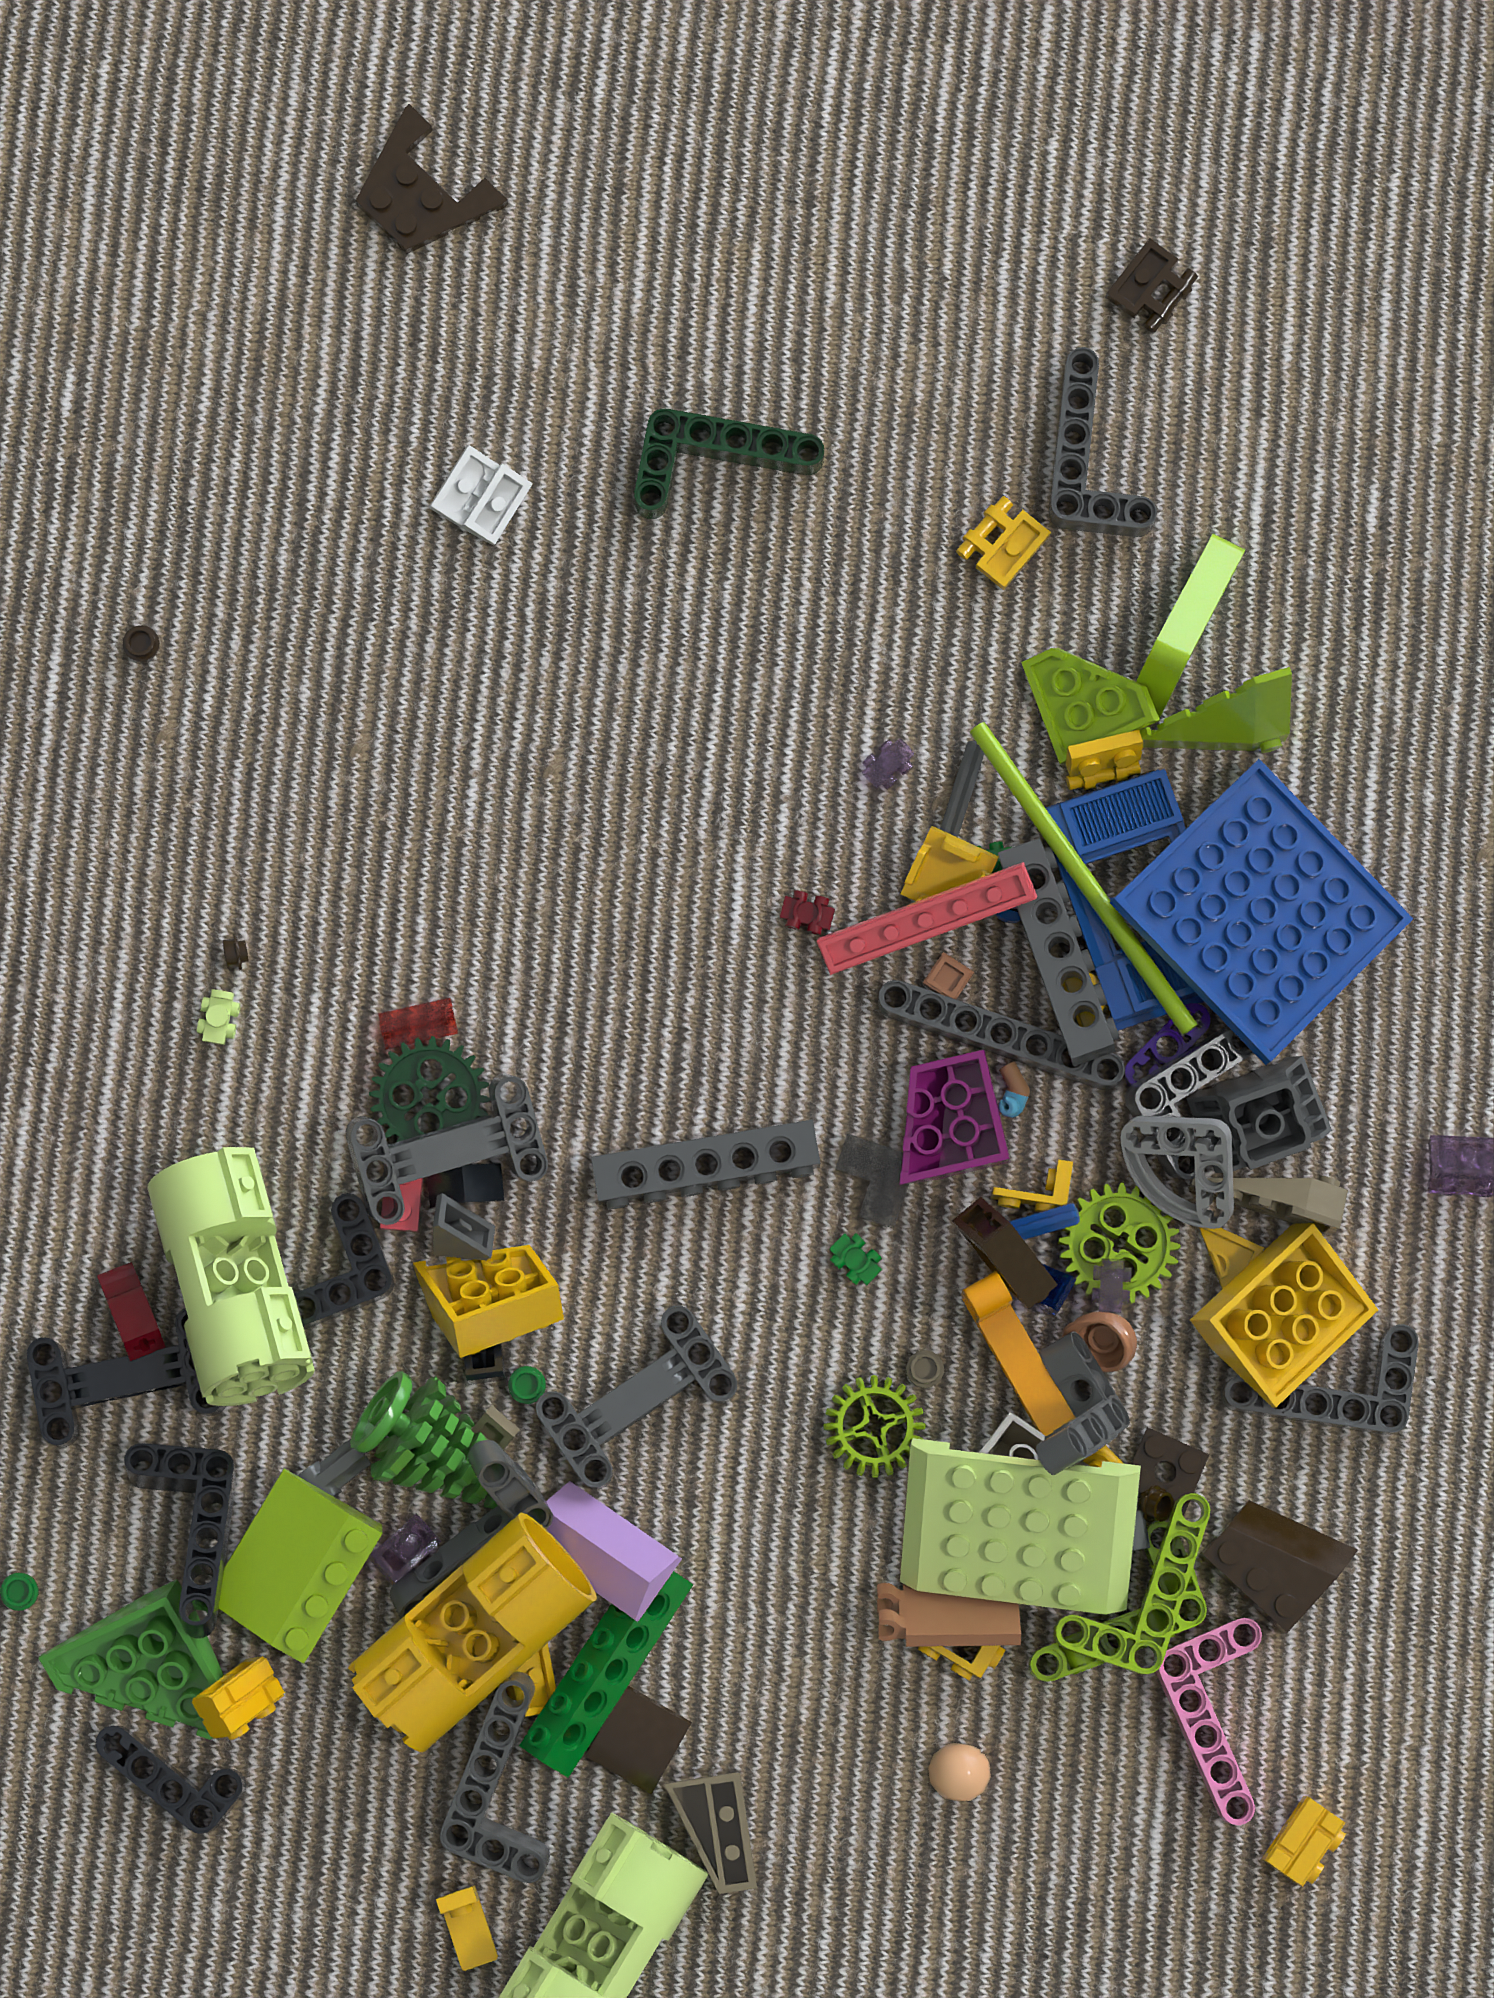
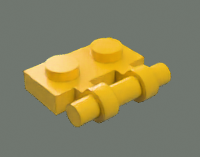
M1002 496L995 505L991 504L984 511L985 517L974 530L969 529L962 537L964 542L956 550L957 554L965 560H968L974 551L981 553L983 557L976 564V569L1003 590H1005L1051 534L1048 529L1023 509L1014 520L1006 514L1012 508L1013 503L1005 496ZM996 526L1000 527L1004 532L992 545L985 538Z
M1134 730L1068 746L1066 767L1069 773L1066 776L1068 789L1073 790L1083 787L1084 790L1096 788L1098 783L1115 780L1118 783L1128 780V776L1140 774L1139 761L1141 760L1143 748L1140 731Z

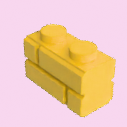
M261 1656L245 1659L192 1699V1704L199 1717L203 1718L202 1722L210 1737L214 1739L228 1737L229 1740L236 1739L249 1730L247 1723L254 1718H264L276 1710L274 1703L282 1698L285 1692L278 1679L273 1676L274 1671L266 1658Z
M1303 1796L1261 1859L1299 1886L1303 1887L1306 1881L1313 1884L1325 1866L1320 1863V1860L1329 1849L1334 1852L1343 1841L1346 1833L1341 1829L1345 1822L1310 1797Z

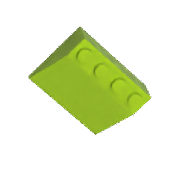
M283 1468L224 1567L219 1609L271 1646L304 1664L383 1534L382 1524Z

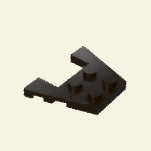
M410 104L402 112L355 200L356 205L406 254L448 235V232L466 223L468 225L480 220L481 216L494 210L499 211L508 205V199L486 178L481 180L464 198L456 202L408 155L433 131L432 125Z

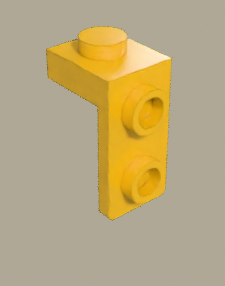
M1000 1645L980 1646L973 1660L969 1663L943 1646L918 1647L919 1651L936 1661L941 1655L953 1662L950 1670L970 1681L973 1675L981 1679L988 1666L995 1669L1006 1651Z

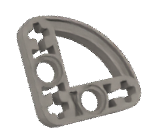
M1136 1116L1126 1123L1121 1130L1120 1136L1123 1157L1131 1177L1141 1192L1156 1207L1179 1221L1210 1229L1224 1226L1234 1211L1232 1135L1227 1124L1218 1119ZM1137 1127H1140L1142 1134H1153L1157 1127H1159L1157 1136H1146L1142 1142H1138V1137L1131 1135V1133ZM1176 1127L1182 1130L1185 1134V1143L1182 1145L1172 1144L1167 1139V1129ZM1210 1130L1214 1131L1216 1137H1221L1215 1146L1212 1145L1211 1139L1199 1138L1195 1142V1146L1192 1144L1194 1135L1203 1137ZM1144 1154L1194 1156L1196 1204L1188 1202L1170 1191L1154 1174ZM1208 1165L1218 1166L1223 1172V1181L1219 1183L1209 1181L1205 1176V1167ZM1220 1192L1216 1197V1206L1218 1209L1223 1210L1218 1217H1214L1213 1211L1207 1210L1213 1203V1193Z

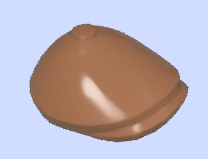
M1110 1312L1088 1313L1078 1317L1064 1328L1062 1337L1075 1331L1083 1338L1103 1372L1119 1371L1125 1368L1135 1356L1137 1349L1135 1331L1126 1319Z

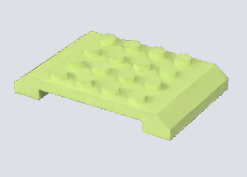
M912 1438L900 1582L916 1591L1105 1615L1127 1610L1141 1466L1103 1461L1101 1468L1074 1465L1056 1475H1051L1043 1467L1040 1460L952 1450L948 1442Z

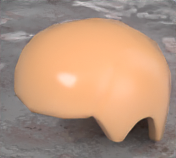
M950 1743L945 1745L933 1755L928 1767L931 1785L940 1796L953 1801H971L985 1792L991 1778L990 1763L985 1754L981 1753L980 1749L967 1744Z

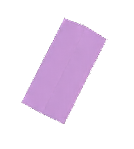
M569 1481L546 1501L553 1513V1521L546 1530L572 1556L590 1581L595 1592L638 1622L682 1558Z

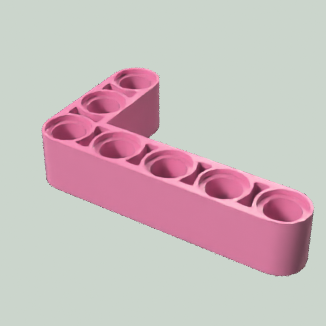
M1249 1618L1232 1620L1168 1648L1161 1667L1156 1671L1217 1813L1223 1821L1233 1825H1243L1249 1822L1254 1815L1255 1805L1198 1674L1251 1652L1258 1647L1262 1638L1261 1628L1255 1621ZM1240 1624L1246 1625L1252 1631V1640L1247 1646L1238 1645L1233 1637L1235 1628ZM1206 1639L1213 1641L1218 1649L1216 1658L1210 1662L1203 1660L1198 1651L1199 1645ZM1169 1655H1177L1183 1662V1670L1176 1677L1168 1675L1164 1670V1661ZM1186 1690L1195 1692L1199 1699L1197 1708L1192 1712L1183 1710L1179 1703L1181 1694ZM1203 1725L1210 1727L1214 1732L1213 1743L1205 1748L1199 1746L1195 1740V1732ZM1217 1761L1225 1762L1230 1770L1228 1779L1223 1783H1217L1211 1777V1767ZM1238 1796L1245 1803V1812L1241 1817L1233 1819L1228 1815L1226 1805L1229 1799Z

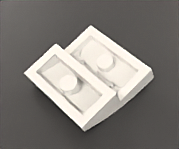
M468 445L429 505V508L469 533L495 545L533 483L503 463L497 464Z

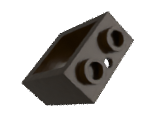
M981 1196L952 1220L992 1273L997 1271L1008 1291L1028 1309L1046 1299L1049 1292L1058 1285L1013 1225Z

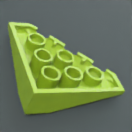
M1290 667L1244 681L1242 686L1235 689L1236 693L1229 694V691H1223L1204 700L1203 704L1195 708L1196 712L1190 713L1189 709H1184L1163 719L1164 722L1156 726L1157 730L1151 731L1150 727L1139 730L1143 740V747L1253 751L1260 749L1261 753L1281 748L1283 746L1282 742L1286 741L1290 734L1292 687Z

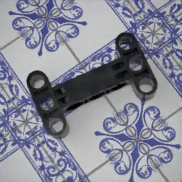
M183 1308L178 1313L175 1320L179 1345L160 1349L132 1361L129 1360L128 1356L68 1368L66 1353L58 1342L47 1337H40L34 1340L27 1349V1362L43 1438L48 1443L57 1447H68L79 1436L76 1408L187 1385L191 1405L197 1412L206 1416L220 1414L226 1406L214 1405L211 1408H203L199 1402L201 1390L196 1371L192 1366V1356L184 1329L185 1322L188 1319L186 1308ZM45 1346H52L55 1351L54 1360L46 1366H41L37 1360L39 1350ZM58 1382L62 1388V1395L58 1401L48 1403L44 1397V1391L49 1384ZM65 1419L69 1425V1432L65 1438L55 1440L51 1434L52 1425L57 1420Z

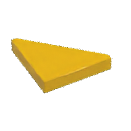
M1199 1227L1222 1289L1264 1250V1247L1223 1228L1210 1229Z

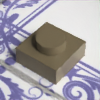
M493 1405L471 1429L474 1434L481 1432L487 1440L496 1442L503 1450L520 1431L516 1425Z

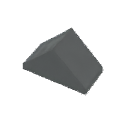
M443 1193L437 1195L433 1221V1255L477 1260L490 1259L492 1256L495 1226Z

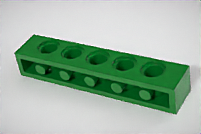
M673 1571L638 1622L611 1603L519 1746L542 1763L569 1778L694 1584Z

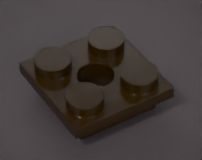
M1147 1427L1131 1465L1141 1466L1138 1498L1155 1485L1164 1488L1166 1492L1170 1493L1173 1496L1174 1504L1182 1496L1194 1493L1210 1454ZM1159 1462H1168L1173 1466L1175 1476L1170 1483H1161L1156 1479L1154 1469ZM1186 1501L1182 1506L1183 1517L1190 1501Z

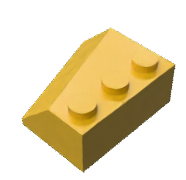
M530 1245L492 1250V1256L488 1260H461V1258L446 1257L447 1263L427 1266L426 1260L412 1262L431 1315L460 1358L476 1354L486 1348L511 1341L521 1335L546 1328L551 1324L564 1320L559 1285Z

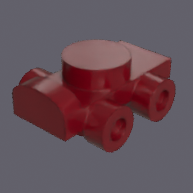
M794 890L793 897L785 896L780 913V919L786 920L785 927L799 930L800 925L808 926L807 932L814 935H821L822 929L830 931L835 908L828 907L829 898L815 896L814 903L807 902L808 893Z

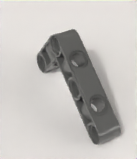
M1075 1331L1048 1345L1040 1352L1047 1371L1060 1389L1075 1416L1054 1430L1053 1433L1044 1437L1045 1440L1036 1446V1453L1041 1464L1051 1475H1056L1091 1456L1119 1436L1118 1434L1130 1425L1126 1409L1087 1344ZM1079 1380H1085L1090 1384L1092 1389L1091 1396H1087L1080 1391Z
M483 1440L474 1444L468 1453V1461L481 1486L490 1494L498 1506L477 1522H472L441 1546L437 1553L394 1583L390 1590V1599L400 1619L519 1513L529 1515L545 1529L551 1525L553 1513L540 1489L532 1482L523 1468L517 1462H514L496 1442Z

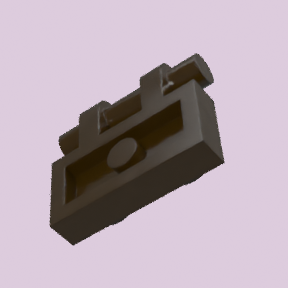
M1149 238L1106 293L1105 298L1134 319L1142 308L1147 310L1150 316L1143 325L1148 331L1155 333L1161 324H1167L1173 316L1171 311L1181 299L1185 300L1192 292L1191 286L1198 278V275L1189 268L1184 271L1181 277L1172 272L1179 259ZM1163 283L1169 287L1170 291L1159 302L1153 297V294Z

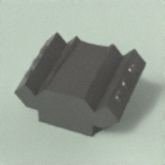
M1304 1056L1285 1057L1278 1064L1261 1066L1259 1069L1253 1070L1254 1072L1234 1079L1220 1081L1212 1088L1196 1090L1187 1097L1194 1118L1218 1119L1229 1127L1232 1135L1233 1171L1244 1167L1252 1170L1312 1148L1310 1143L1323 1139L1332 1131ZM1210 1130L1206 1136L1202 1137L1211 1139L1214 1146L1221 1139V1137L1214 1135L1213 1130ZM1212 1165L1215 1173H1223L1218 1166Z

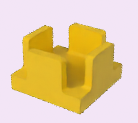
M931 826L906 877L901 895L917 902L990 875L999 857Z

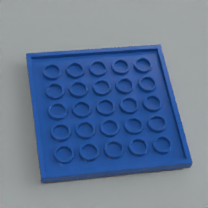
M1260 759L1249 767L1109 902L1265 1065L1269 1064L1413 920L1408 912Z

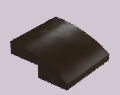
M628 1686L604 1722L585 1757L652 1794L692 1722Z

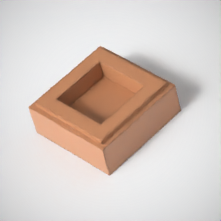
M943 952L924 980L923 985L935 993L957 1000L973 976L974 971Z

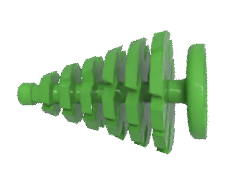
M397 1371L388 1378L370 1400L359 1418L350 1440L351 1448L359 1453H368L378 1446L374 1456L381 1460L371 1464L373 1480L388 1482L393 1479L394 1485L411 1487L422 1479L421 1483L414 1485L416 1490L433 1493L440 1488L443 1490L440 1496L449 1499L459 1496L464 1487L461 1496L462 1502L477 1504L486 1496L484 1507L494 1509L498 1505L481 1486L468 1461V1453L473 1445L487 1439L481 1432L474 1434L471 1428L475 1424L468 1414H461L459 1417L454 1415L461 1412L460 1404L453 1395L446 1396V1386L436 1376L428 1379L426 1384L420 1387L410 1398L412 1391L411 1377L403 1371Z

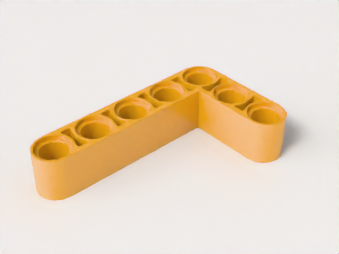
M994 1271L964 1288L961 1293L963 1302L1035 1428L1045 1436H1048L1054 1430L1075 1417L1047 1371L1039 1353L1011 1306L1013 1299L998 1272Z

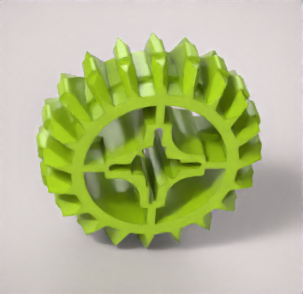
M876 1375L871 1376V1387L865 1388L863 1379L861 1377L857 1378L856 1386L858 1391L853 1392L851 1387L845 1384L842 1389L847 1398L843 1400L838 1395L832 1397V1401L840 1406L839 1410L827 1408L825 1412L827 1416L836 1418L835 1423H825L823 1425L824 1430L835 1431L836 1436L827 1438L826 1444L833 1445L839 1443L840 1448L832 1454L834 1459L839 1458L845 1453L849 1458L844 1462L843 1468L849 1469L853 1461L859 1463L856 1473L859 1476L863 1475L865 1466H872V1478L878 1477V1466L883 1465L887 1476L892 1475L893 1468L891 1463L893 1461L897 1463L898 1467L904 1469L907 1464L901 1456L905 1453L910 1457L909 1445L912 1438L923 1439L920 1436L913 1435L914 1430L921 1431L926 1428L925 1423H914L913 1420L914 1417L923 1414V1409L916 1408L910 1410L909 1405L917 1399L916 1396L912 1394L903 1400L900 1396L905 1391L906 1386L900 1384L896 1392L889 1390L892 1384V1378L889 1377L886 1378L883 1388L877 1387L878 1378ZM870 1396H880L889 1399L898 1406L901 1412L889 1415L879 1413L874 1403H872ZM860 1400L863 1412L862 1422L843 1431V1419L846 1411L854 1402ZM867 1408L870 1409L872 1417H877V1421L879 1419L883 1422L893 1420V1422L887 1423L880 1429L879 1439L881 1445L877 1437L871 1436L872 1432L870 1434H867L866 1431L856 1433L863 1430L869 1423L870 1415ZM905 1423L906 1431L902 1444L897 1450L889 1454L886 1432L899 1424ZM861 1438L868 1439L874 1445L879 1458L859 1454L848 1444V1441Z

